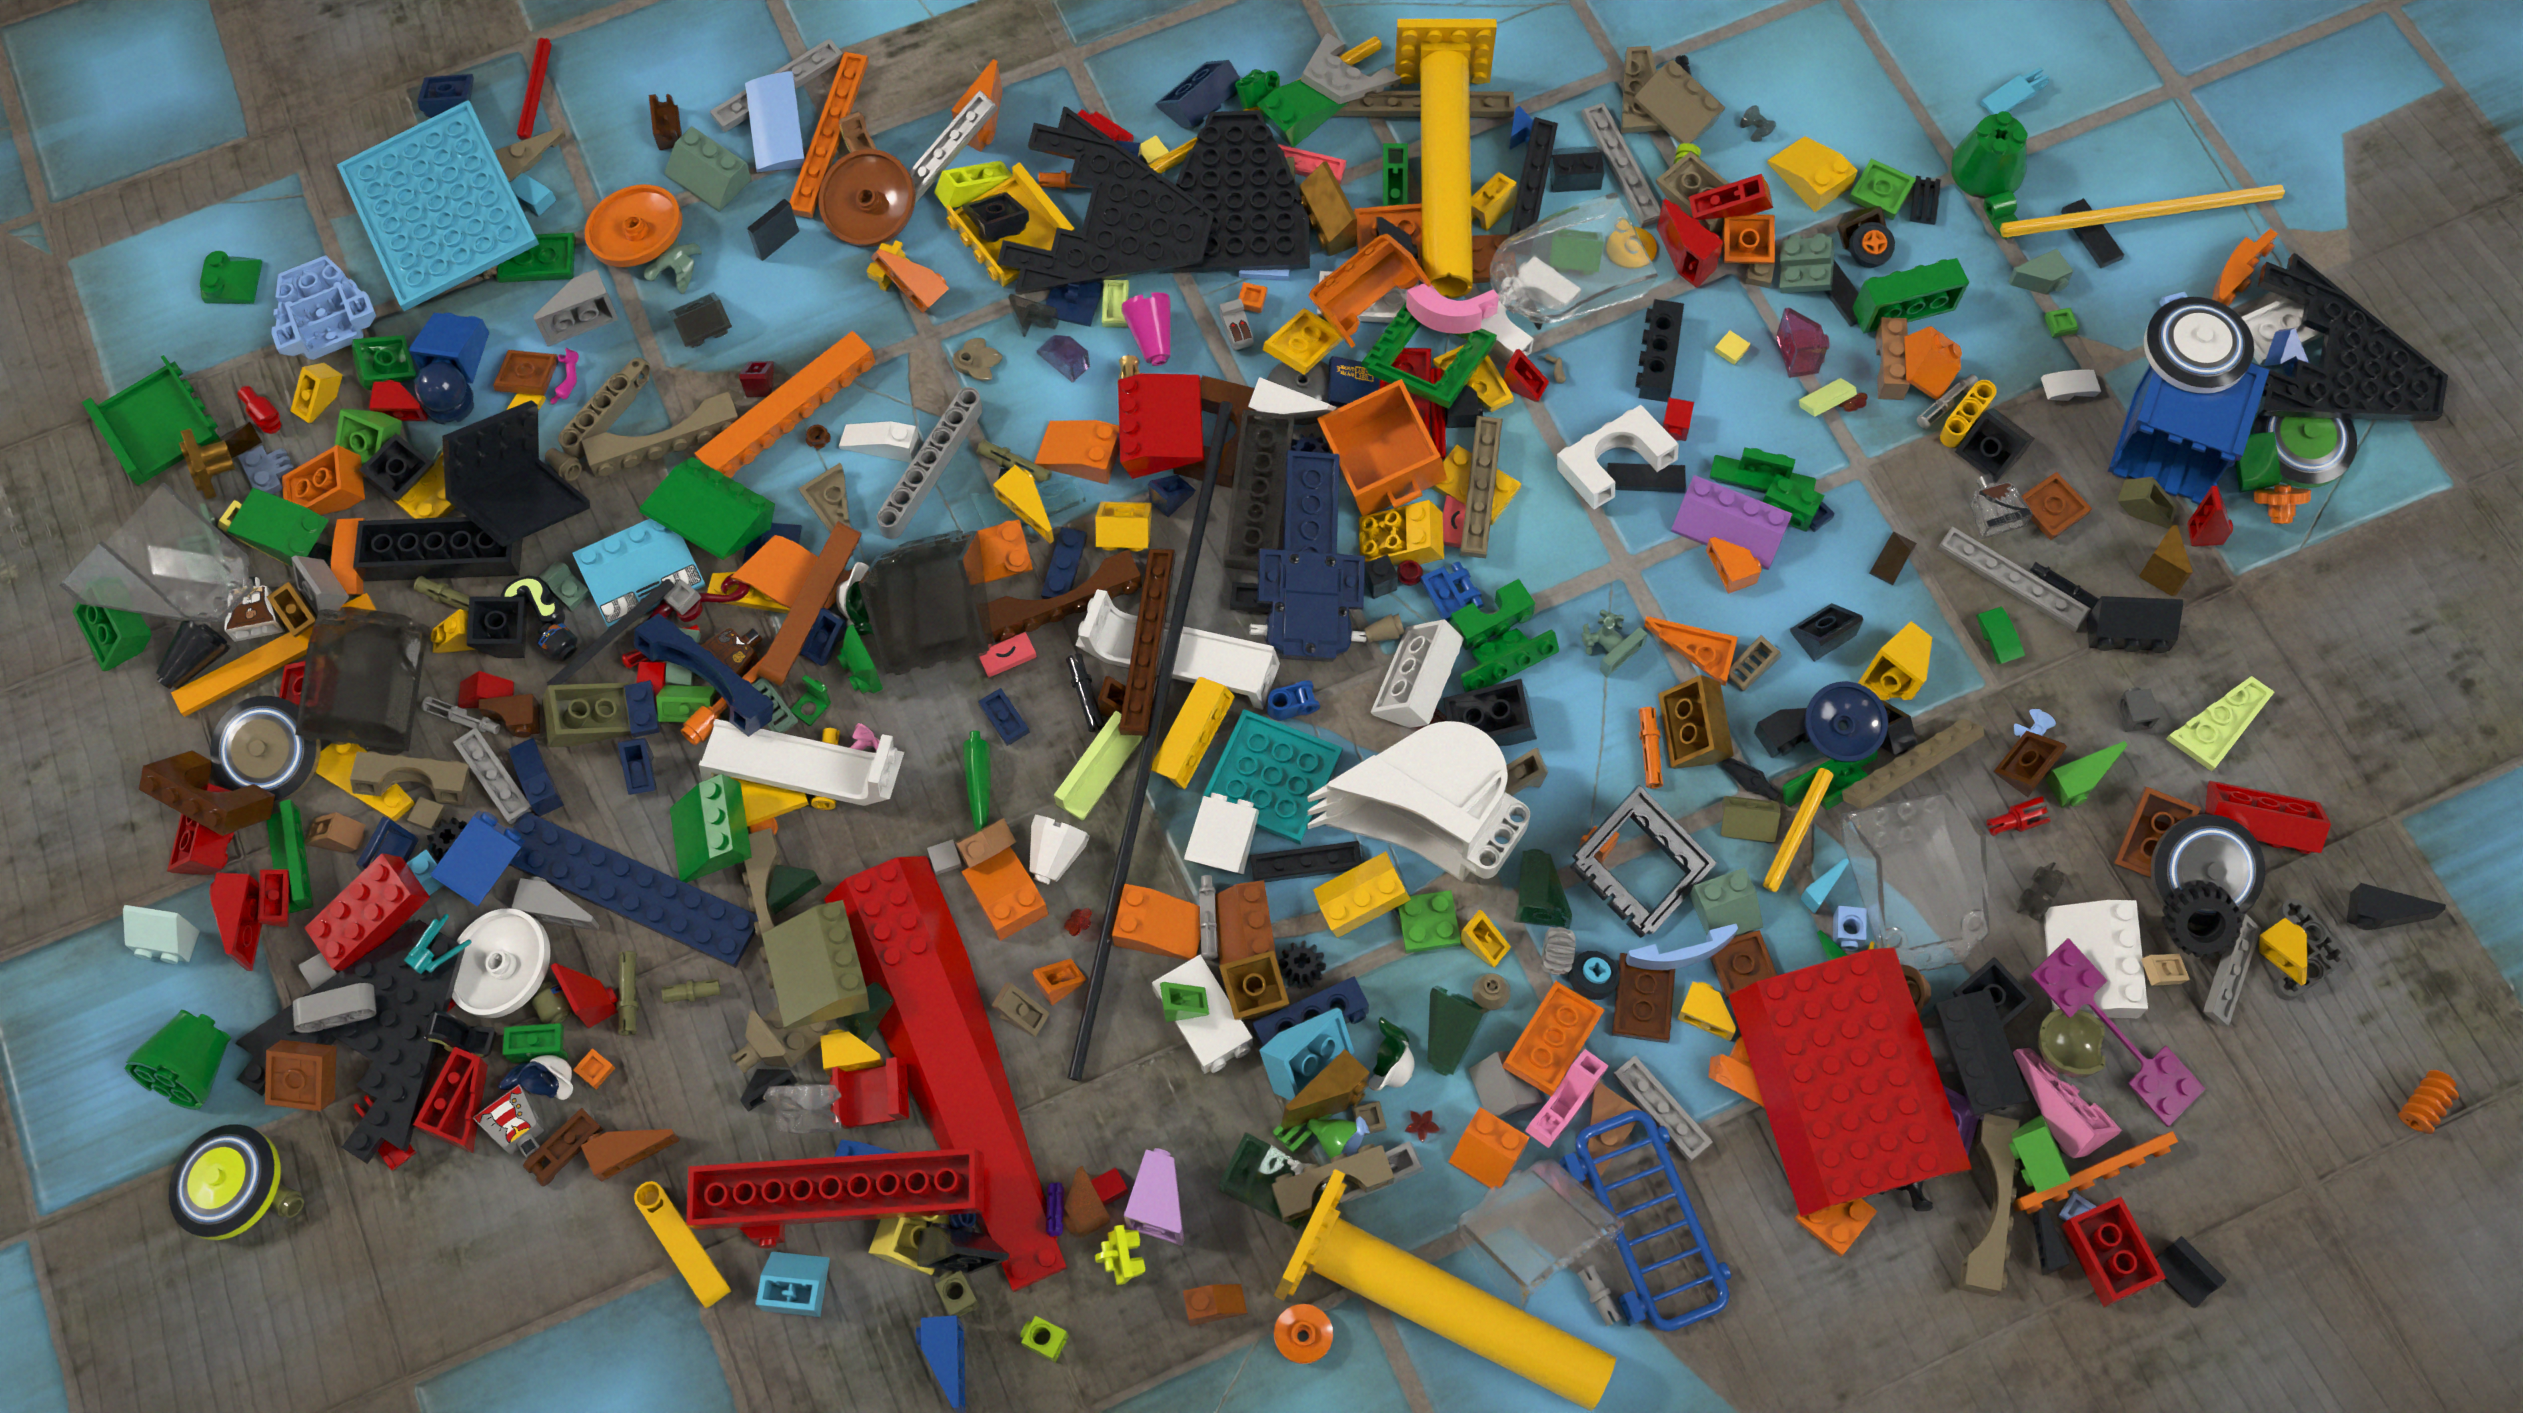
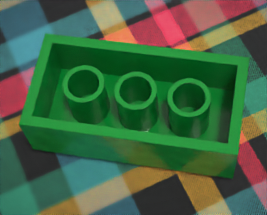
M1958 258L1942 259L1926 266L1918 265L1913 269L1902 272L1895 271L1879 278L1871 277L1864 281L1853 305V310L1863 334L1876 331L1881 317L1907 318V323L1955 311L1969 284V280Z

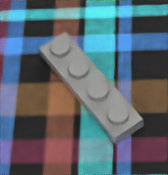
M476 727L453 742L510 825L516 823L518 818L526 812L531 813L534 811Z
M2241 914L2242 916H2240L2243 924L2241 928H2238L2241 932L2239 939L2233 938L2235 944L2232 948L2228 945L2224 948L2225 953L2222 954L2203 1010L2219 1026H2229L2261 931V927L2246 914Z
M1636 1056L1632 1057L1614 1072L1613 1077L1646 1113L1651 1115L1658 1127H1666L1670 1141L1689 1162H1692L1712 1145L1713 1141Z

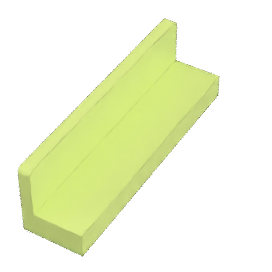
M1117 711L1114 712L1054 794L1056 805L1080 820L1086 818L1143 739L1141 735H1120L1121 714Z

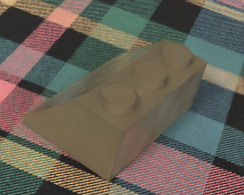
M1673 59L1660 68L1633 98L1634 102L1680 144H1692L1715 124L1725 109L1716 98Z

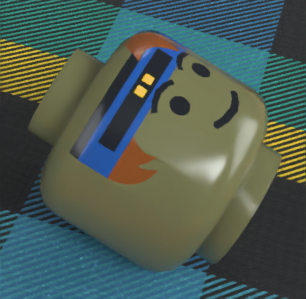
M551 982L542 984L531 1001L543 1023L558 1024L572 1015V1007L560 984L552 985Z

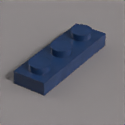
M1061 527L1041 593L1042 599L1057 597L1072 591L1088 537L1087 532Z

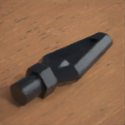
M1731 757L1727 758L1722 766L1747 792H1758L1773 801H1776L1779 797L1780 792L1773 788L1771 783L1766 781L1763 771Z

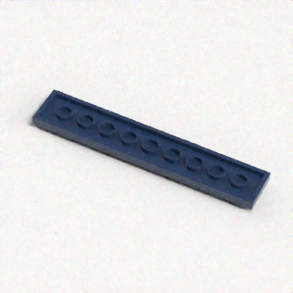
M526 812L520 816L513 826V829L522 835L521 839L525 843L512 859L509 866L533 877L543 878L553 886L734 968L737 967L756 933L754 922L758 921L756 914L531 813Z

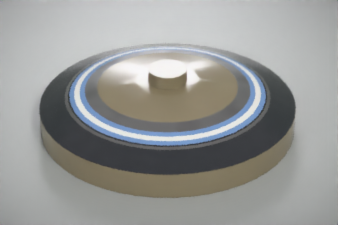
M265 695L245 699L230 708L218 722L210 746L213 770L225 789L234 791L256 784L275 795L274 803L289 799L309 783L317 769L321 752L319 733L310 715L302 707L290 700Z

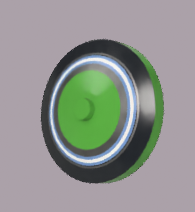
M2259 410L2256 413L2250 434L2275 433L2281 482L2300 488L2325 486L2338 479L2350 467L2355 458L2357 434L2351 419L2258 415Z

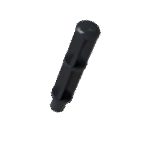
M2037 562L2033 564L2030 571L2038 575L2040 579L2093 610L2099 598L2080 588V585L2077 586L2050 570L2051 567H2044Z

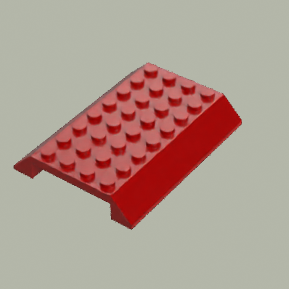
M1895 947L1868 949L1760 980L1729 995L1800 1218L1829 1210L1830 1207L1938 1176L1947 1177L1972 1169Z

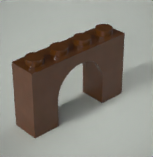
M1202 375L1200 380L1202 411L1218 415L1220 402L1228 401L1233 404L1230 421L1233 422L1237 430L1234 436L1224 444L1215 483L1216 485L1233 488L1235 480H1240L1243 465H1240L1242 458H1247L1249 454L1250 436H1255L1257 422H1255L1257 417L1255 415L1256 409L1248 407L1255 388ZM1204 446L1203 461L1173 468V474L1203 481L1210 446Z
M193 750L143 765L139 784L140 791L222 836L271 818L275 795L256 784L230 792H211L199 789L209 784L212 763L210 759Z

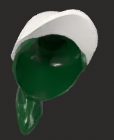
M862 562L855 564L849 580L843 581L837 586L836 603L839 611L847 617V626L853 624L859 636L868 634L877 636L878 630L869 623L874 615V592L872 590L874 575L871 568Z
M1380 1017L1378 1020L1379 1029L1386 1038L1378 1049L1377 1064L1373 1068L1374 1076L1369 1081V1087L1374 1091H1380L1385 1085L1393 1088L1404 1086L1412 1077L1415 1065L1414 1057L1409 1049V1038L1406 1033L1398 1026Z

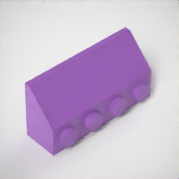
M1694 475L1671 532L1706 546L1709 538L1716 537L1749 549L1753 557L1759 560L1761 568L1769 570L1786 532L1792 513Z

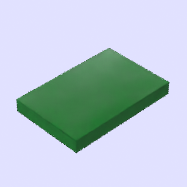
M535 234L539 245L498 264L497 279L499 283L573 279L575 234Z

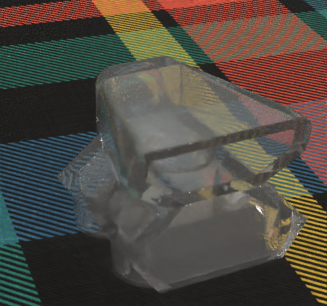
M835 1084L768 1086L763 1099L775 1108L777 1131L802 1134L835 1132L841 1129L839 1116L827 1109V1107L841 1097Z

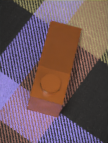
M672 1129L612 1131L592 1135L587 1139L586 1143L581 1145V1148L594 1176L602 1182L680 1140Z

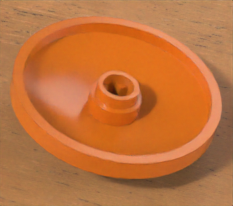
M647 184L629 186L612 193L594 208L586 222L585 240L592 254L604 264L614 267L641 265L658 257L673 244L681 230L682 211L674 196L662 187Z

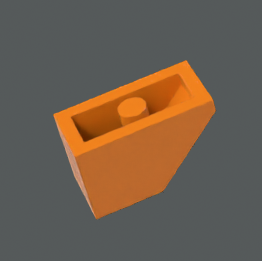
M1716 537L1709 538L1706 552L1728 594L1757 583L1762 568L1759 560L1753 557L1749 549Z

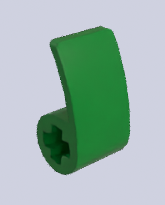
M2009 190L1984 199L1985 213L1995 230L2002 237L2000 232L2002 223L2019 221L2014 214L2017 209V201L2013 192Z

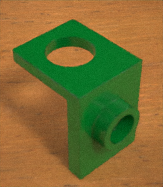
M804 675L802 681L807 692L790 711L807 725L812 726L831 704V701L827 694L828 689L823 683L818 680L814 681L807 675ZM811 702L816 705V711L812 715H804L801 712V708L805 703Z

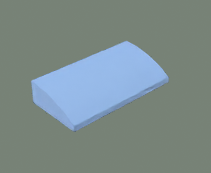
M793 71L766 75L746 82L756 171L766 172L802 168L805 159Z

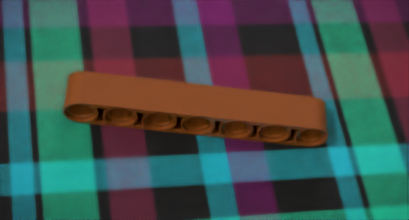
M840 521L836 523L757 672L758 676L780 687L783 685L809 636L821 608L828 601L855 550L862 532Z

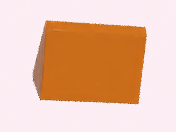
M1753 214L1723 218L1721 240L1723 241L1721 249L1723 262L1774 264L1775 215Z

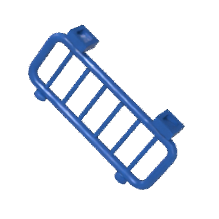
M1636 1109L1616 1115L1581 1130L1575 1144L1579 1158L1577 1159L1575 1152L1563 1156L1559 1164L1570 1189L1581 1185L1586 1180L1585 1175H1587L1632 1279L1638 1296H1636L1633 1290L1618 1298L1629 1327L1646 1319L1644 1314L1646 1313L1653 1326L1659 1330L1669 1332L1715 1315L1725 1309L1730 1295L1726 1280L1731 1278V1273L1725 1262L1718 1264L1666 1148L1665 1144L1670 1142V1136L1666 1127H1657L1651 1115ZM1633 1121H1639L1645 1126L1649 1138L1595 1159L1591 1158L1587 1148V1142L1590 1138ZM1649 1143L1653 1144L1660 1160V1165L1607 1186L1603 1185L1595 1164ZM1664 1170L1673 1192L1617 1214L1615 1213L1607 1195L1608 1191ZM1676 1197L1685 1219L1627 1241L1618 1219ZM1688 1224L1697 1244L1696 1247L1639 1269L1630 1248L1631 1246ZM1695 1253H1701L1709 1271L1708 1275L1656 1296H1651L1643 1274ZM1713 1280L1718 1293V1297L1714 1302L1672 1319L1666 1320L1660 1316L1655 1302Z

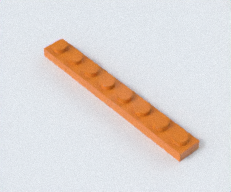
M844 52L789 202L794 215L813 218L819 201L822 181L831 168L842 137L838 122L841 118L850 115L869 63L868 57L865 55Z

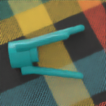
M444 914L440 921L434 919L416 946L404 959L419 974H422L425 970L432 973L438 965L472 943L468 939L435 961L431 960L435 955L427 949V946L449 918V914Z

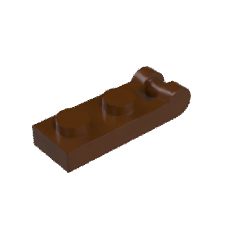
M581 1108L524 1162L523 1168L528 1173H533L536 1176V1181L544 1187L582 1150L581 1145L586 1143L589 1137L600 1133L603 1129ZM548 1158L551 1163L544 1168L541 1165L542 1161Z

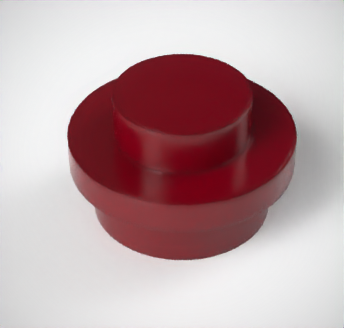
M1413 560L1404 561L1397 568L1398 580L1406 586L1416 585L1420 582L1421 576H1423V570Z

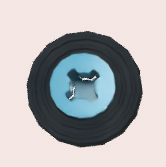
M1598 951L1580 953L1574 959L1572 969L1569 971V980L1574 990L1581 996L1591 1000H1602L1609 997L1617 988L1620 978L1619 969L1615 962L1606 954Z

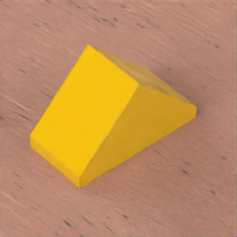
M1478 910L1462 930L1461 944L1491 967L1495 968L1511 948L1482 910Z

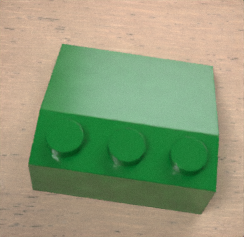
M720 774L698 783L670 807L680 881L688 883L752 858L740 782Z

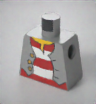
M520 1085L473 1117L510 1155L520 1149L525 1158H529L540 1147L534 1138L543 1133L544 1127L529 1094Z

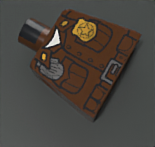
M728 628L700 646L705 650H709L714 657L723 664L728 665L742 678L759 662L753 648L763 639L753 628L742 637L732 628Z

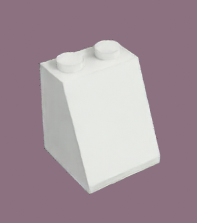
M1212 793L1211 798L1203 796L1184 859L1244 874L1259 810L1253 808L1254 803L1238 799L1237 804L1227 802V796Z

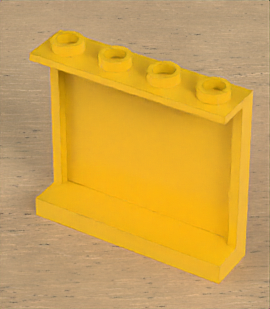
M1020 162L1012 167L1013 176L971 201L974 202L1007 192L1029 211V221L1026 224L1025 230L1020 234L1009 235L1000 238L996 242H987L980 238L979 228L967 216L962 207L954 211L950 205L946 206L948 214L946 221L950 228L960 233L959 236L966 247L970 246L978 263H984L993 281L997 280L1002 287L1018 279L1020 271L997 265L1003 240L1051 251L1057 227L1075 231L1074 227Z

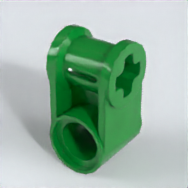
M1254 69L1244 78L1238 80L1235 86L1242 107L1245 109L1256 107L1258 102L1279 87L1280 77L1276 71L1262 72L1261 70Z

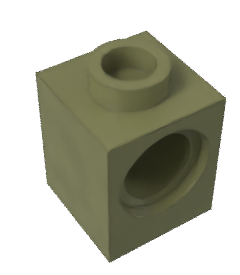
M961 1270L945 1273L939 1278L940 1282L935 1284L950 1316L957 1315L958 1318H961L980 1307ZM959 1286L964 1289L963 1295L959 1299L953 1300L949 1298V1292L952 1288Z

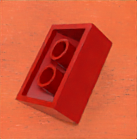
M212 784L199 788L211 792L231 791ZM181 813L167 872L212 875L222 870L228 860V854L226 853L227 845L232 840L234 832L222 836Z

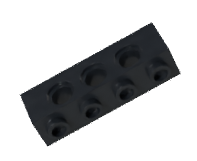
M1654 299L1652 309L1647 308L1645 323L1649 324V330L1644 329L1642 344L1646 345V350L1640 352L1638 366H1643L1642 373H1637L1635 388H1640L1638 398L1668 402L1673 385L1684 303Z

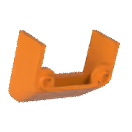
M1383 234L1375 238L1318 283L1310 291L1309 298L1337 334L1353 348L1356 344L1350 336L1358 330L1360 323L1357 318L1358 315L1395 286L1399 289H1410L1420 280L1429 288L1432 283L1413 255L1389 234Z

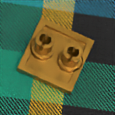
M191 428L180 431L184 441L179 442L197 491L203 490L206 500L217 497L211 482L212 476L236 470L225 440L201 447L197 445Z

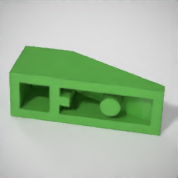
M2125 741L2051 771L2046 782L2061 808L2070 804L2072 807H2076L2088 800L2087 796L2128 746Z

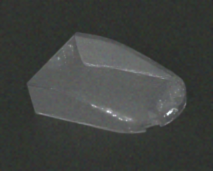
M1617 192L1577 203L1508 237L1496 250L1489 272L1492 289L1499 295V301L1513 314L1517 312L1529 318L1528 321L1536 323H1554L1645 297L1658 277Z

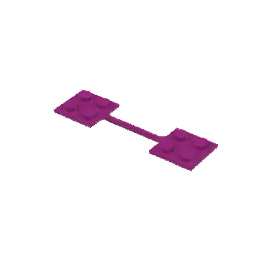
M2069 938L2030 974L2068 1018L2074 1015L2083 1005H2089L2141 1063V1070L2128 1084L2167 1127L2205 1090L2204 1086L2167 1046H2164L2152 1059L2145 1058L2096 1005L2094 994L2107 982V979Z

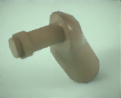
M1546 354L1544 359L1555 363L1553 374L1556 382L1559 384L1564 383L1566 377L1563 372L1562 359Z

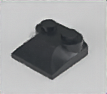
M1007 192L962 205L963 211L979 228L980 238L987 242H996L1000 238L1009 235H1018L1025 230L1026 224L1029 221V211Z

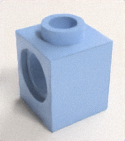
M1838 906L1833 915V941L1842 950L1856 951L1864 945L1866 941L1867 908ZM1843 926H1851L1856 934H1848Z

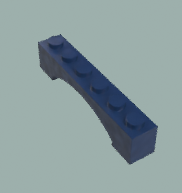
M658 613L635 628L634 647L651 661L656 659L668 661L682 666L705 679L720 693L729 706V722L746 736H751L772 721L774 703L771 699L755 689L749 681L742 679L728 665L719 661L709 650L701 647L690 635H686L678 629L672 621L667 620Z

